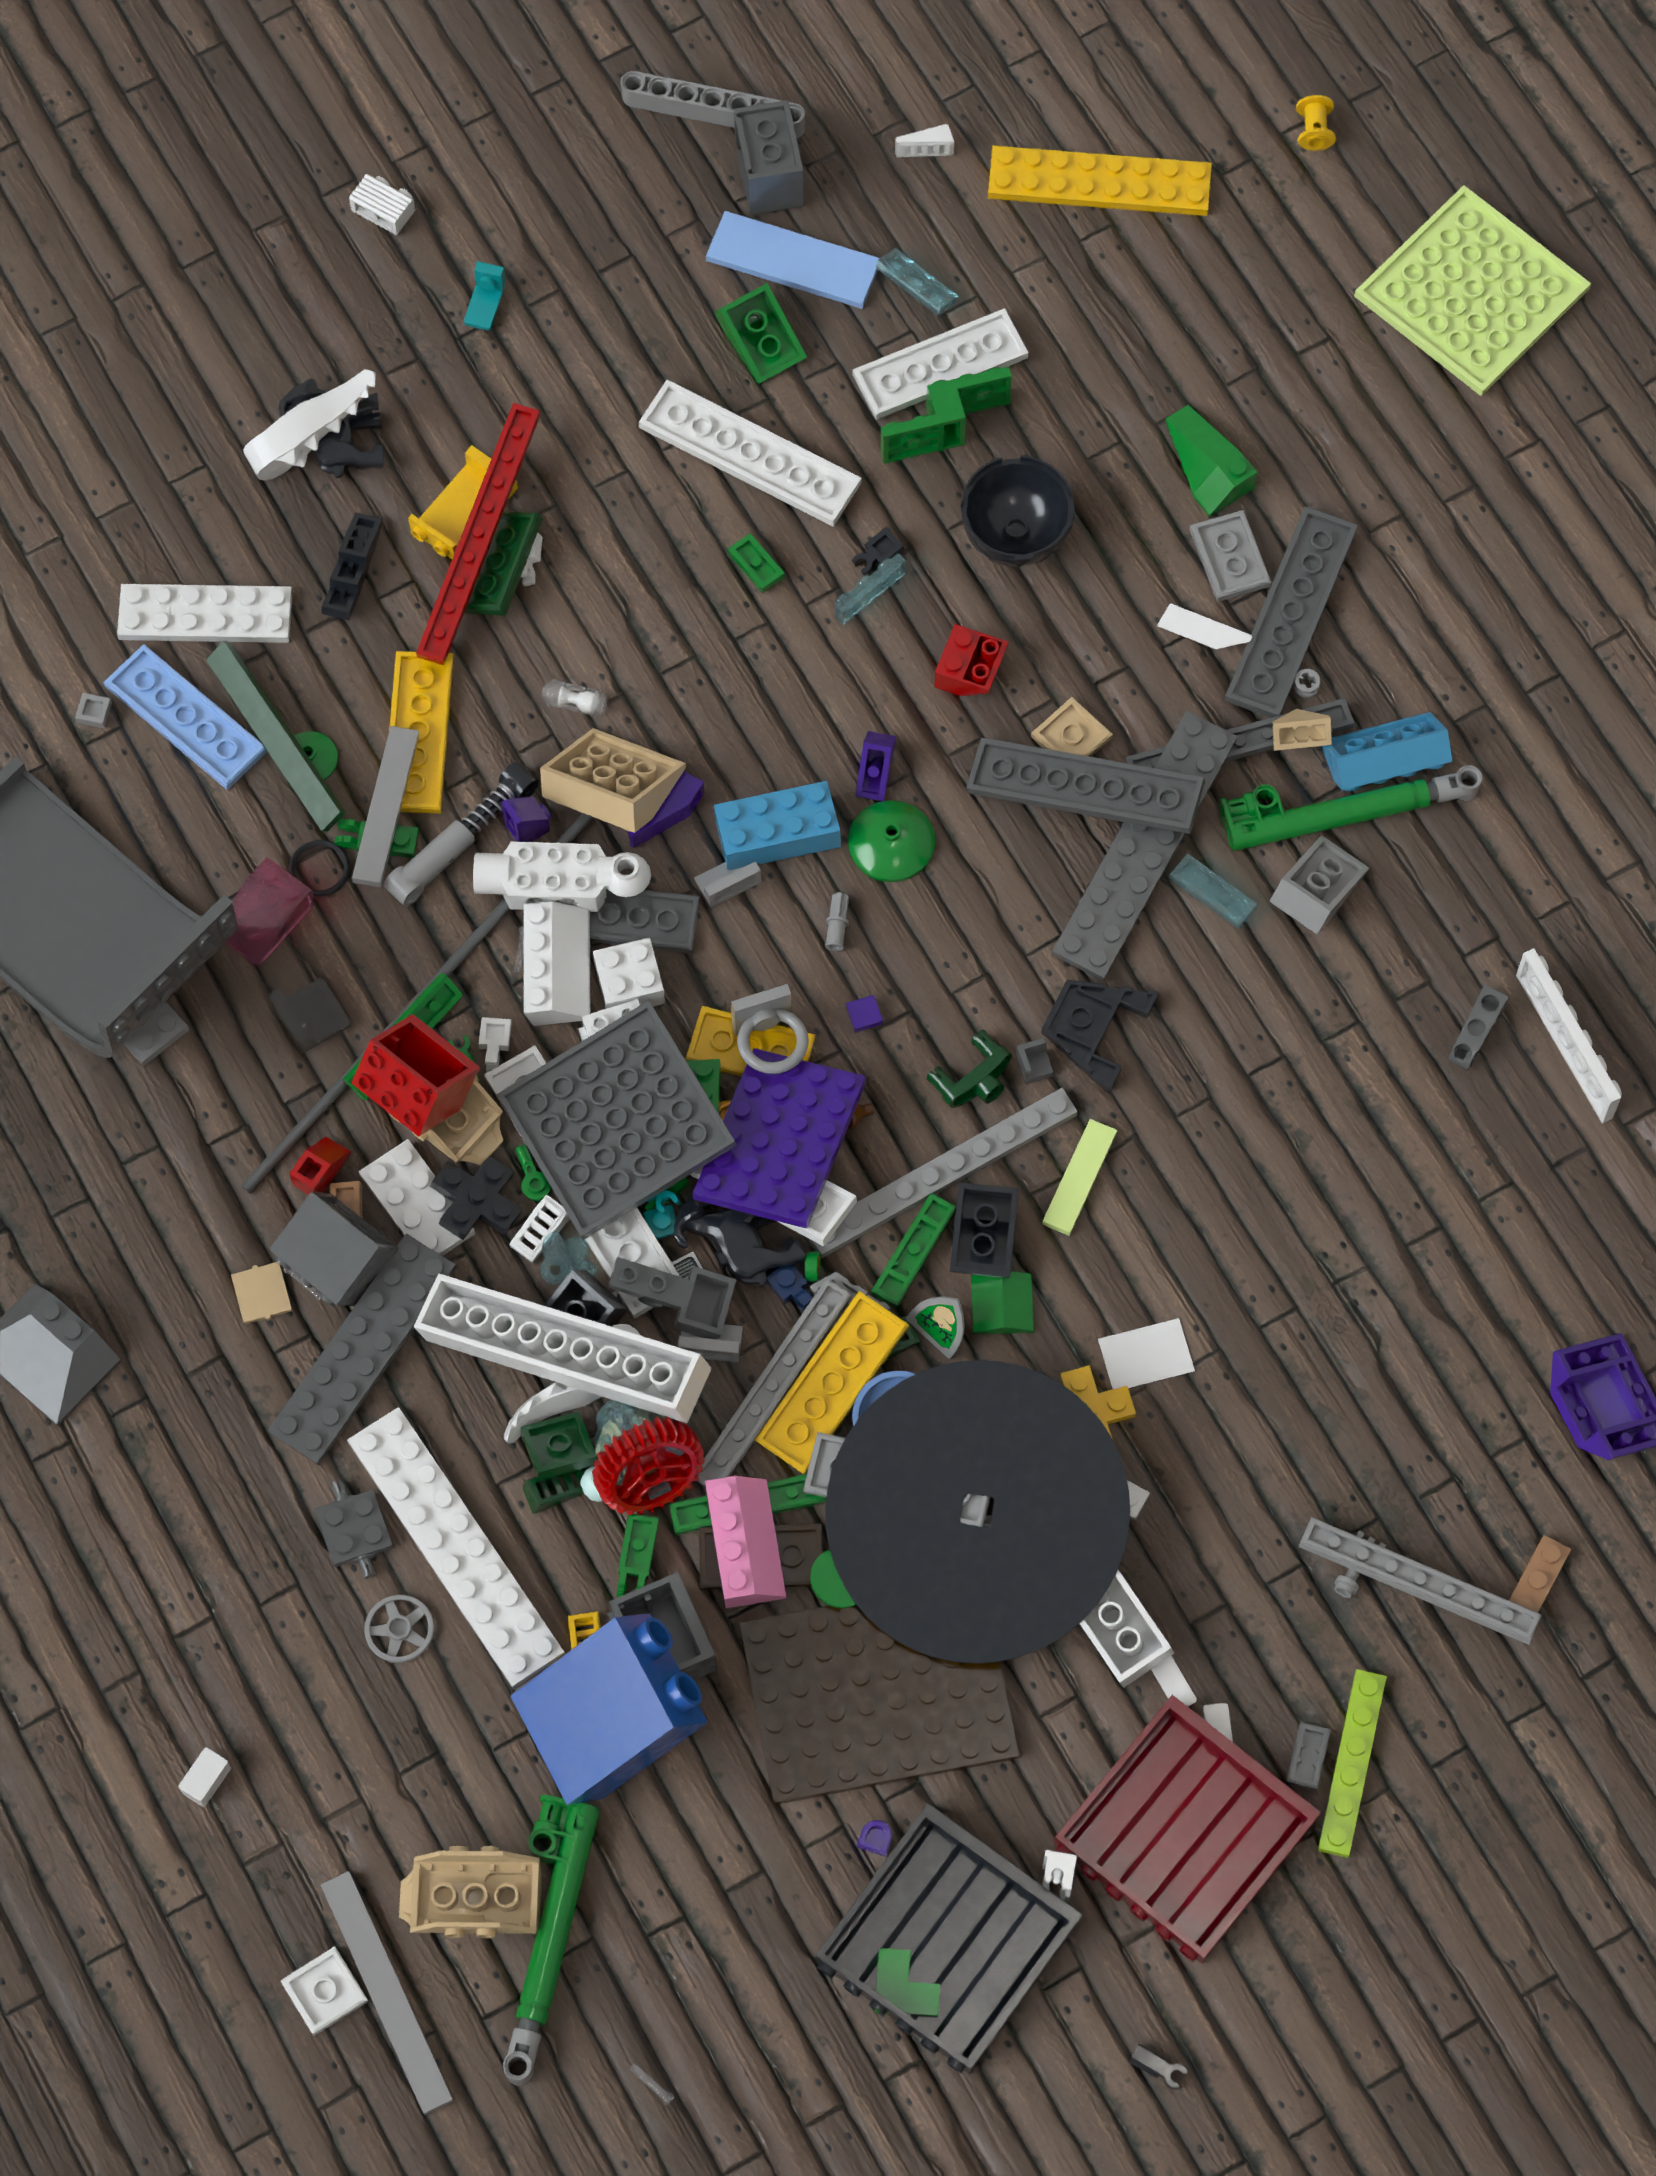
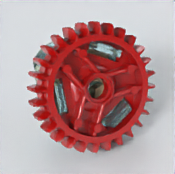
M610 1400L600 1409L596 1418L598 1430L593 1442V1448L599 1459L593 1463L595 1468L592 1474L594 1485L602 1501L611 1510L616 1509L618 1513L625 1511L628 1515H632L635 1510L639 1515H642L644 1510L653 1513L654 1508L660 1506L663 1509L665 1503L669 1501L674 1503V1498L678 1495L683 1497L685 1489H692L691 1481H698V1473L703 1471L702 1464L705 1460L700 1441L695 1432L686 1423H681L675 1419L671 1421L669 1417L615 1400Z

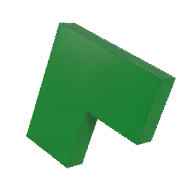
M879 1948L876 1992L906 2014L938 2017L940 1984L909 1982L911 1950Z

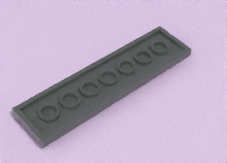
M1306 506L1304 507L1251 633L1252 639L1246 645L1224 701L1270 718L1281 715L1295 677L1302 665L1357 532V524Z
M981 737L966 790L969 794L1191 834L1205 779L1201 776Z
M407 1233L397 1245L399 1249L380 1269L268 1429L269 1434L318 1466L414 1330L415 1322L438 1273L451 1277L457 1268L454 1263Z

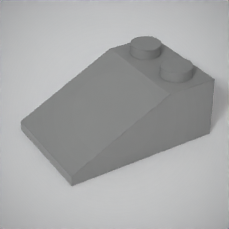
M1321 835L1282 878L1269 902L1318 935L1367 873L1369 867Z

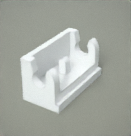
M1045 1850L1042 1867L1045 1870L1043 1887L1050 1890L1049 1884L1051 1882L1055 1885L1060 1883V1899L1064 1902H1069L1077 1855Z

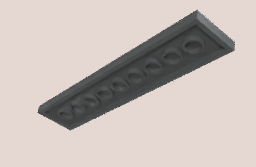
M1186 710L1154 768L1204 777L1205 785L1198 811L1238 736ZM1124 822L1052 950L1051 955L1104 981L1185 833Z

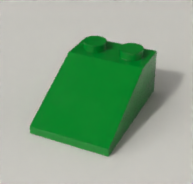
M768 283L714 312L727 338L758 384L807 358Z

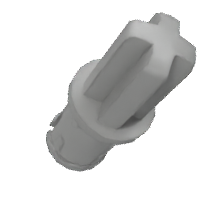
M842 892L832 895L830 915L826 918L828 930L825 948L831 951L843 950L845 927L849 926V921L847 920L849 896Z

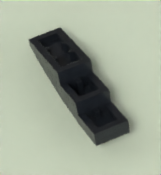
M355 512L338 551V561L330 577V588L321 606L322 615L344 620L350 619L376 547L382 526V518Z

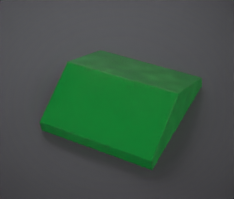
M1011 1271L1010 1278L971 1275L973 1334L1034 1332L1031 1274Z

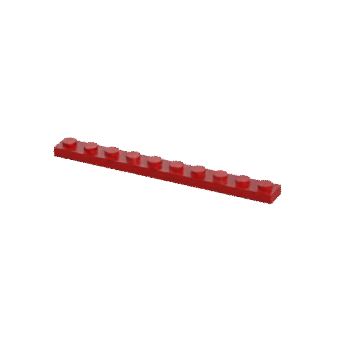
M516 403L512 404L416 651L417 658L445 665L540 419V410Z

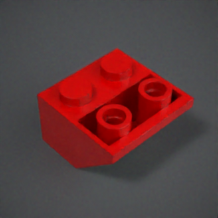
M954 624L935 671L934 687L958 696L989 693L1009 642Z

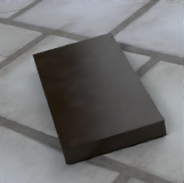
M822 1524L774 1525L784 1586L812 1587L810 1582L811 1568L817 1557L822 1554ZM699 1527L700 1590L722 1589L712 1527Z

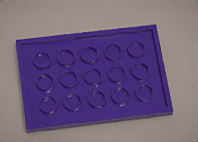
M755 1048L752 1051L758 1058L767 1062H778L788 1058L787 1056ZM803 1060L793 1069L779 1074L762 1073L747 1064L723 1120L737 1146L704 1165L693 1191L694 1200L807 1229L865 1087L866 1077Z

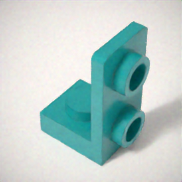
M477 261L474 269L476 286L464 318V325L490 331L506 286L504 267Z

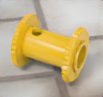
M1311 95L1304 97L1296 105V112L1305 117V131L1299 135L1298 144L1306 150H1325L1336 141L1335 132L1327 128V115L1334 109V102L1329 97Z

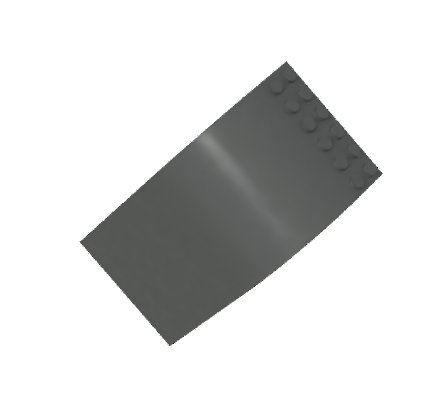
M15 756L0 771V979L69 1038L98 1056L110 1058L237 932L238 925L234 905L227 896L223 895L202 917L188 909L29 773L24 762Z

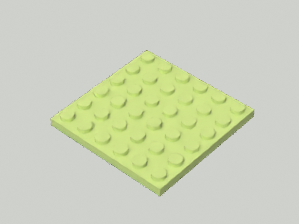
M1463 185L1355 290L1354 297L1482 396L1590 289L1591 283Z

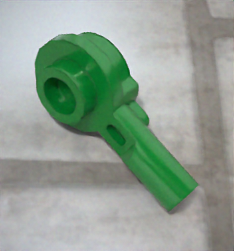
M520 1145L515 1150L526 1175L521 1184L522 1192L530 1200H542L545 1195H549L551 1186L542 1172L536 1171L527 1146Z

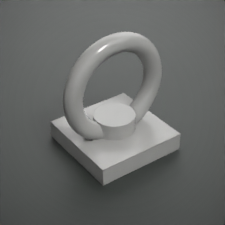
M788 984L731 1001L732 1028L735 1036L738 1035V1049L743 1060L750 1067L762 1073L779 1074L793 1069L802 1061L808 1049L809 1038L803 1022L791 1013V992ZM782 1021L787 1023L794 1030L797 1038L794 1052L788 1058L778 1062H767L758 1058L752 1052L749 1045L751 1032L753 1030L763 1031L770 1029Z

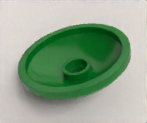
M881 801L868 806L854 819L848 834V848L855 865L867 876L883 882H900L916 876L928 865L934 853L935 834L927 816L915 806L902 801ZM894 830L897 833L894 836H890L887 834V831Z

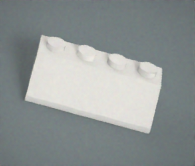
M553 901L524 904V1014L533 1026L582 1021V1016L590 1014V911L588 909Z

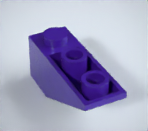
M683 771L653 819L637 832H627L629 834L630 846L635 848L688 818L704 795V781Z

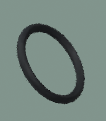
M313 840L303 844L293 853L289 863V876L292 883L298 890L309 896H327L336 892L345 884L350 872V861L345 851L328 840ZM327 846L339 853L344 862V871L336 885L326 890L316 891L300 884L295 875V863L301 853L308 848Z

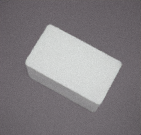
M205 1747L178 1787L183 1795L200 1806L205 1807L231 1770V1767L226 1759Z

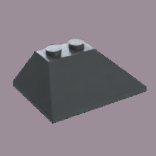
M34 1284L0 1318V1375L57 1426L121 1362L118 1355L88 1324L55 1295L37 1284Z

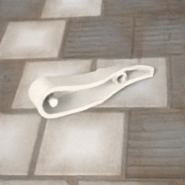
M364 369L358 375L333 390L298 404L264 432L252 439L243 451L257 478L260 480H270L284 474L292 466L304 467L307 455L311 449L316 451L319 441L329 431L339 433L341 420L347 414L356 415L359 401L362 398L369 397L370 386L375 387L376 373Z
M618 1324L612 1326L617 1329H621L633 1334L640 1335L639 1332L630 1325ZM555 1382L533 1395L518 1408L508 1423L504 1433V1440L509 1444L514 1443L521 1436L522 1426L541 1422L553 1415L584 1407L602 1396Z

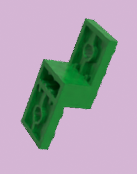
M1009 366L1003 368L993 367L986 372L978 374L968 373L956 379L938 380L927 385V415H920L913 420L905 422H891L881 427V458L883 464L965 445V414L1010 404L1012 375Z

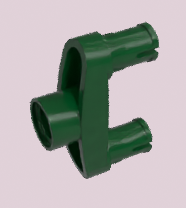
M985 1030L979 1031L981 1037L976 1034L972 1038L971 1044L987 1059L959 1082H954L940 1066L934 1068L936 1074L930 1071L926 1077V1080L942 1094V1099L951 1108L959 1107L977 1096L985 1104H989L996 1100L1004 1090L1005 1086L998 1078L1008 1067L1012 1054L1003 1045L999 1046Z

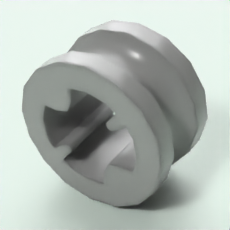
M1311 669L1300 670L1294 680L1295 693L1303 698L1315 696L1320 685L1318 673ZM1303 679H1307L1309 683H1312L1311 688H1306V685L1302 684Z

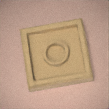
M1073 697L1067 700L1031 733V738L1044 749L1092 757L1113 736L1104 725Z

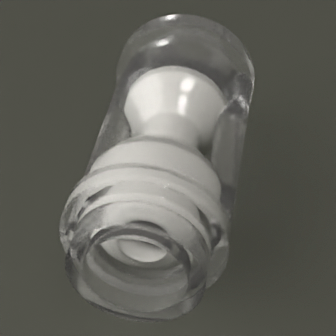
M552 678L550 683H545L542 700H546L547 707L562 708L587 714L595 718L597 715L604 716L608 703V694L602 693L601 689L586 688Z

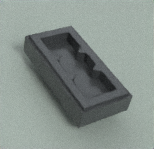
M1300 1722L1286 1784L1317 1791L1331 1729Z

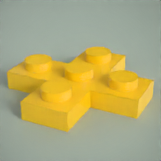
M1090 1365L1060 1373L1062 1385L1071 1390L1089 1406L1101 1420L1110 1436L1108 1424L1136 1417L1128 1386L1098 1393Z

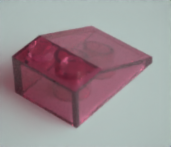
M266 857L247 878L233 900L238 929L226 943L259 967L313 907L315 901L312 890Z

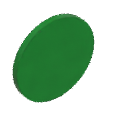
M830 1550L823 1552L817 1557L811 1568L810 1582L813 1591L821 1601L835 1608L855 1606L856 1603L844 1587L835 1568Z

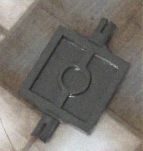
M342 1479L338 1480V1485L334 1481L331 1483L336 1500L331 1504L315 1508V1515L333 1566L336 1568L348 1563H359L364 1579H369V1573L371 1578H373L377 1574L371 1559L378 1553L393 1549L374 1491L370 1490L358 1495H348L344 1481Z

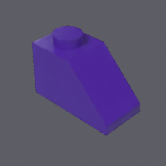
M868 731L863 742L855 796L884 801L893 762L896 736Z
M534 797L512 798L502 801L505 825L516 842H532L550 831L549 820L551 815L543 803L539 805Z

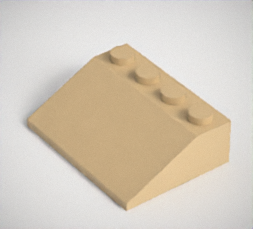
M592 728L540 768L542 797L635 833L653 819L685 770L686 763Z

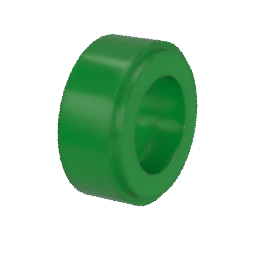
M808 1251L805 1260V1277L807 1281L818 1282L821 1275V1255L818 1251Z

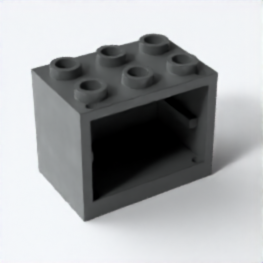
M784 100L735 108V146L750 215L804 206L803 167L789 101Z
M311 1192L269 1250L276 1255L275 1261L286 1269L292 1268L299 1274L297 1278L300 1282L310 1288L314 1286L321 1292L320 1298L331 1306L341 1305L345 1307L357 1304L380 1269L399 1248L333 1194Z
M679 1572L609 1601L611 1611L607 1613L609 1621L615 1617L651 1614L652 1617L660 1620L672 1636L673 1646L670 1652L681 1672L688 1674L696 1680L717 1671L714 1651Z

